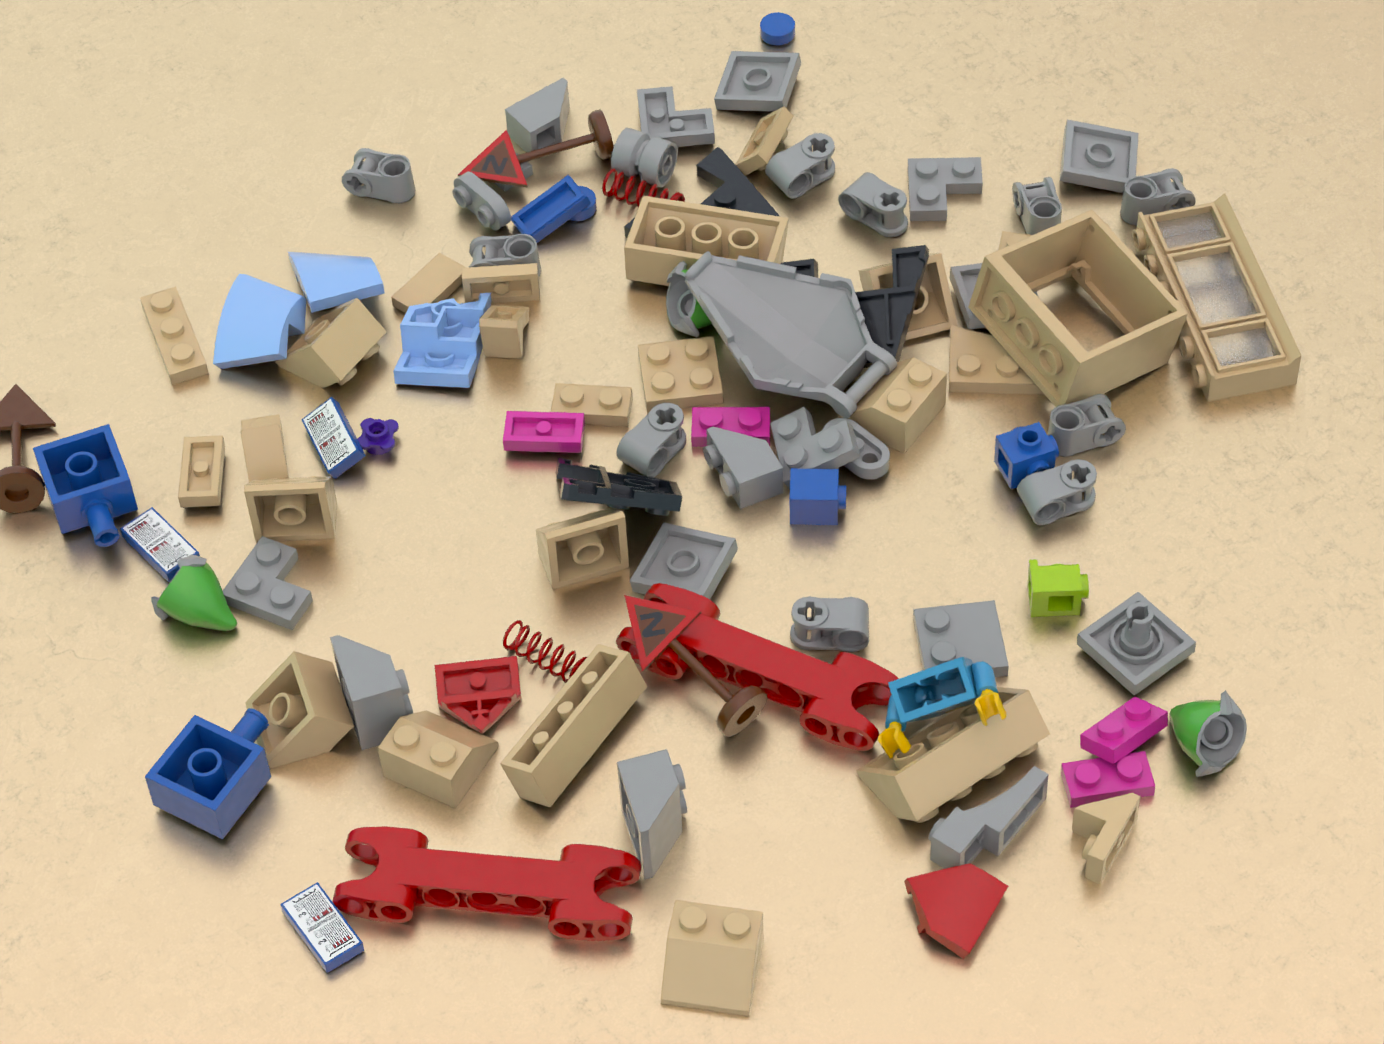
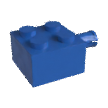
M103 425L34 447L33 451L61 533L64 534L90 526L96 545L107 547L116 543L120 535L115 527L113 518L138 510L129 475L110 425Z
M248 708L244 716L230 732L194 715L145 775L153 805L223 839L271 778L265 749L254 743L261 733L268 728L267 718L261 712Z

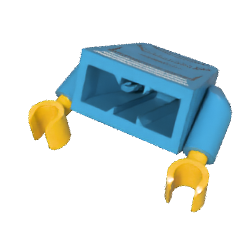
M959 657L889 682L891 696L885 722L886 729L878 736V742L890 759L899 748L905 754L911 748V744L903 733L907 722L934 718L975 704L983 725H988L987 719L997 714H1000L1001 719L1004 720L1007 714L998 694L992 667L984 661L973 664L971 659Z

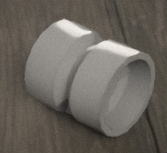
M625 128L618 136L614 145L611 169L615 168L618 174L623 171L624 176L627 177L634 176L636 178L640 175L641 181L646 180V183L651 185L657 184V187L662 188L668 183L674 172L678 147L674 142L659 137L650 139L647 133L632 128Z

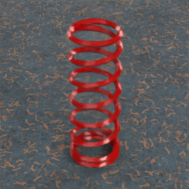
M615 168L608 171L602 184L604 196L610 197L615 195L617 201L626 199L628 205L637 203L639 208V200L646 189V180L640 182L636 199L630 202L628 196L635 185V177L631 176L628 179L625 195L621 198L617 196V191L623 183L624 173L622 171L618 174ZM614 172L613 184L610 190L606 192V182L610 174ZM657 184L651 187L648 196H656L658 191ZM668 188L662 191L660 198L668 199ZM676 192L670 200L685 202V197L683 193Z
M521 620L513 622L505 632L503 647L507 651L515 649L518 657L527 656L530 664L538 662L541 670L550 669V673L554 677L561 675L565 683H567L587 658L583 657L578 660L570 672L569 679H566L564 676L565 672L574 663L576 651H571L566 656L561 672L555 673L553 666L562 657L565 649L564 644L559 645L554 650L550 665L543 666L541 660L551 650L553 645L552 637L546 639L541 646L538 659L532 660L530 653L538 646L542 636L541 632L534 633L528 643L526 653H520L518 647L528 637L530 626L526 625L523 627ZM519 624L518 635L508 646L507 637L512 628ZM526 630L523 638L520 640L523 632ZM549 643L547 649H546L545 652L543 653V651H544L546 645Z

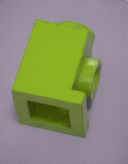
M1037 559L1029 560L1027 588L1031 617L1080 615L1081 601L1089 597V581L1087 574H1080L1079 564L1038 566Z

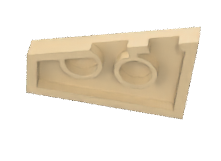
M950 325L949 392L1045 395L994 336Z

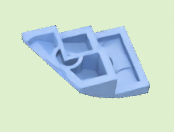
M288 252L296 280L300 283L311 313L339 306L355 298L362 300L385 293L381 276L370 257Z
M239 274L231 286L222 309L215 341L213 364L220 369L287 359L288 336L305 334L306 298L252 276Z
M480 293L478 301L461 304L452 298L441 300L437 303L409 306L400 324L403 352L393 370L395 384L469 388L474 378L483 347L479 319L491 306V293Z

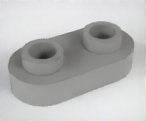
M468 171L454 180V189L452 190L454 199L461 207H467L474 213L484 227L499 230L510 223L511 214L505 201L475 174Z
M836 418L826 423L823 430L846 419L854 429L860 457L845 464L846 468L864 479H876L886 474L890 466V451L882 441L848 418Z

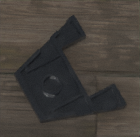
M717 147L696 165L697 176L718 187L716 191L700 204L779 216L721 148ZM635 218L624 226L626 238H628Z
M926 245L892 249V288L855 292L872 341L892 354L897 362L900 360L929 258V249ZM815 259L781 262L783 265L796 267V273L818 278V262ZM867 360L863 368L870 367L872 362Z
M558 457L555 473L557 479H562L560 489L562 500L599 503L617 509H629V507L646 508L645 511L648 513L668 516L670 511L680 512L682 494L677 482L627 472L626 475L607 472L605 467L590 464L589 467L572 465L573 460Z

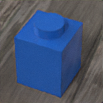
M791 468L789 496L790 525H838V509H846V485H839V469Z

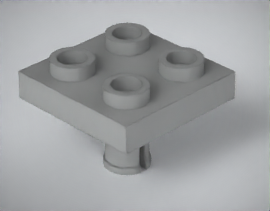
M1139 592L1081 631L1077 636V645L1133 695L1139 693L1193 654L1196 647V641Z

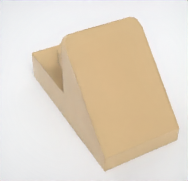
M491 305L479 319V329L485 356L515 359L522 357L523 328L529 322V307Z
M280 415L241 420L242 430L240 432L249 482L271 478H289Z
M1129 793L1080 805L1074 809L1072 831L1088 838L1082 852V858L1087 860L1086 879L1101 885L1137 821L1140 803L1139 795Z

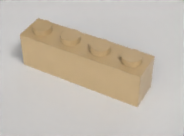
M598 644L500 763L520 798L551 807L647 688L629 652Z

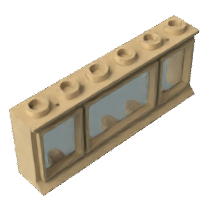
M1224 193L1211 203L1143 215L1142 212H1139L1137 228L1132 231L1134 247L1136 251L1142 252L1144 266L1157 277L1164 288L1188 312L1179 335L1180 350L1185 360L1189 359L1192 365L1194 384L1197 388H1202L1207 402L1297 384L1301 353L1226 194Z

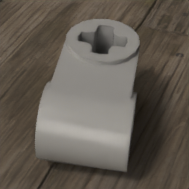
M822 133L809 135L787 150L774 155L766 166V175L789 198H798L811 188L829 180L834 175L835 162L831 158L835 151L834 141L830 136Z
M362 148L356 152L352 168L343 174L341 181L344 188L353 195L387 200L392 203L406 202L415 195L416 191L410 161L406 156L378 152L369 148Z
M1174 168L1165 169L1157 173L1134 176L1125 182L1120 215L1125 222L1137 226L1139 212H1142L1143 215L1190 207L1195 205L1196 198L1190 190L1184 187L1182 183L1183 176L1179 170Z
M870 172L864 173L838 197L839 205L847 216L874 229L880 235L896 237L903 234L908 228V219L904 214V208L907 204L905 193L880 180Z
M1045 177L1043 182L1022 185L1021 182L1013 183L1014 207L1021 218L1027 234L1034 235L1061 223L1062 206L1051 177Z
M528 234L495 237L481 236L475 238L470 243L469 253L473 261L469 267L537 263L538 277L541 274L537 243ZM483 247H486L485 255L482 252Z
M1093 395L1084 400L1059 405L1051 411L1047 435H1052L1055 438L1059 449V456L1067 457L1100 446H1109L1117 442L1124 435L1126 425L1120 418L1115 417L1110 409L1111 401L1106 395Z
M661 403L653 407L621 439L616 451L617 459L645 476H657L664 466L686 444V433L681 427L684 421L682 409L673 403Z
M1071 460L1060 466L1026 476L1018 484L1017 492L1034 523L1037 525H1047L1062 517L1091 508L1096 497L1093 485L1096 483L1097 472L1095 467L1086 460ZM1085 491L1084 500H1082V492Z
M808 596L798 599L793 604L791 616L794 624L791 626L790 638L796 647L808 651L841 650L857 652L868 646L869 607L864 600L855 597L817 598ZM809 607L811 608V617H807V609ZM807 630H811V639H807Z

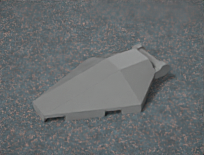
M709 251L705 252L685 274V283L756 389L824 401L831 405L837 414L843 418H849L857 410L856 404L883 375H889L897 367V361L894 356L872 341L851 279L821 273L820 278L796 273V267L739 255L737 260L711 255ZM867 360L872 362V365L866 370V372L851 386V388L846 393H844L843 391L845 390V388L861 373Z

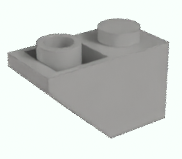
M561 78L505 109L509 137L525 152L562 142L570 109L568 81Z
M714 426L706 429L707 446L703 447L705 460L710 469H717L724 493L728 497L732 495L740 509L783 493V467L766 440Z

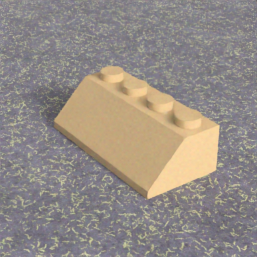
M643 196L624 246L626 279L669 286L670 282L666 283L668 275L680 262L684 261L687 264L686 270H689L707 251L711 255L737 260L739 255L781 264L783 262L789 218Z
M997 687L999 697L1007 714L1004 720L1001 719L1000 714H997L987 719L988 725H983L975 704L951 711L909 736L907 740L911 744V748L907 753L903 754L899 748L890 759L886 752H884L856 771L860 779L897 818L920 823L936 816L939 813L938 807L947 801L958 800L968 795L973 790L972 785L982 778L989 779L1002 773L1006 769L1005 763L1034 752L1039 747L1038 742L1050 735L1029 690Z

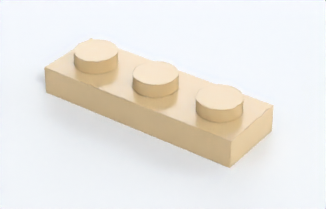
M173 287L140 297L143 311L172 385L209 374L206 361L177 288Z

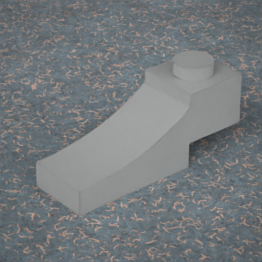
M1034 766L1020 781L996 798L965 811L956 807L946 819L940 818L934 824L929 834V840L931 841L930 860L946 869L971 863L983 848L999 856L1045 801L1049 774Z

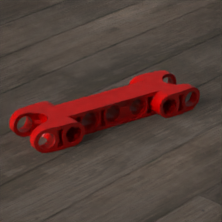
M657 583L650 586L644 595L645 600L701 612L677 640L716 679L741 689L751 685L760 687L767 694L769 700L802 712L799 718L800 725L805 731L816 738L857 751H868L873 748L879 736L878 729L856 710L869 704L888 706L891 696L888 683L899 679L895 674L870 660L847 652H840L836 655L833 662L829 664L719 621L718 619L721 614L719 608L714 602L702 595L668 584ZM625 627L616 639L617 647L619 650L629 652L634 662L640 665L632 627ZM668 647L647 670L676 680L680 679L687 668L690 667Z
M388 826L361 827L349 832L345 851L351 857L373 865L376 869L365 878L338 884L335 887L332 901L345 914L372 921L408 922L413 917L415 906L549 918L547 926L549 931L560 938L581 941H613L623 939L630 934L633 917L627 910L604 902L599 896L608 889L636 883L640 878L642 865L636 856L628 852L597 845H567L562 848L560 861L427 849L429 842L427 836L417 830Z

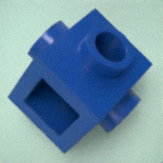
M1040 422L1014 428L1009 432L997 435L995 439L994 462L1010 489L1017 488L1021 480L1032 473L1054 468L1055 460L1059 457V449L1055 438L1052 435L1046 434Z

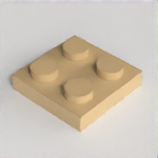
M714 336L638 345L647 412H650L653 407L661 403H673L680 408L724 403Z

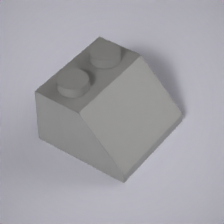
M340 635L330 637L339 682L361 749L365 750L379 746L400 716L413 714L408 696L410 693L404 670L395 671L389 654Z
M667 749L617 762L621 811L636 856L641 862L644 880L653 878L681 835V814L687 813V805L682 791L686 789L683 771L680 764L672 765Z

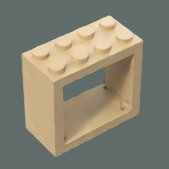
M1089 210L986 255L968 306L1055 407L1084 400L1093 395L1104 394L1168 364L1188 315V312L1181 303L1164 288L1157 277L1140 262L1133 251L1116 236L1109 225L1103 222L1093 210ZM1072 276L1125 335L1087 352L1034 292Z

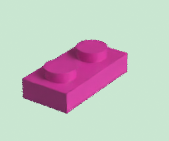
M692 407V447L707 446L706 429L713 426L766 440L770 446V407Z
M507 411L503 434L504 451L582 453L585 428L584 413Z
M1133 697L1081 733V749L1115 764L1167 727L1168 711L1145 700Z
M1145 751L1129 753L1115 764L1102 758L1061 764V776L1070 808L1129 793L1137 794L1140 797L1153 796L1155 793V782Z

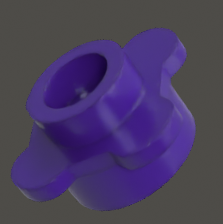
M367 418L361 422L362 434L358 441L363 450L373 455H383L395 447L394 433L399 429L397 421L393 419L384 421Z

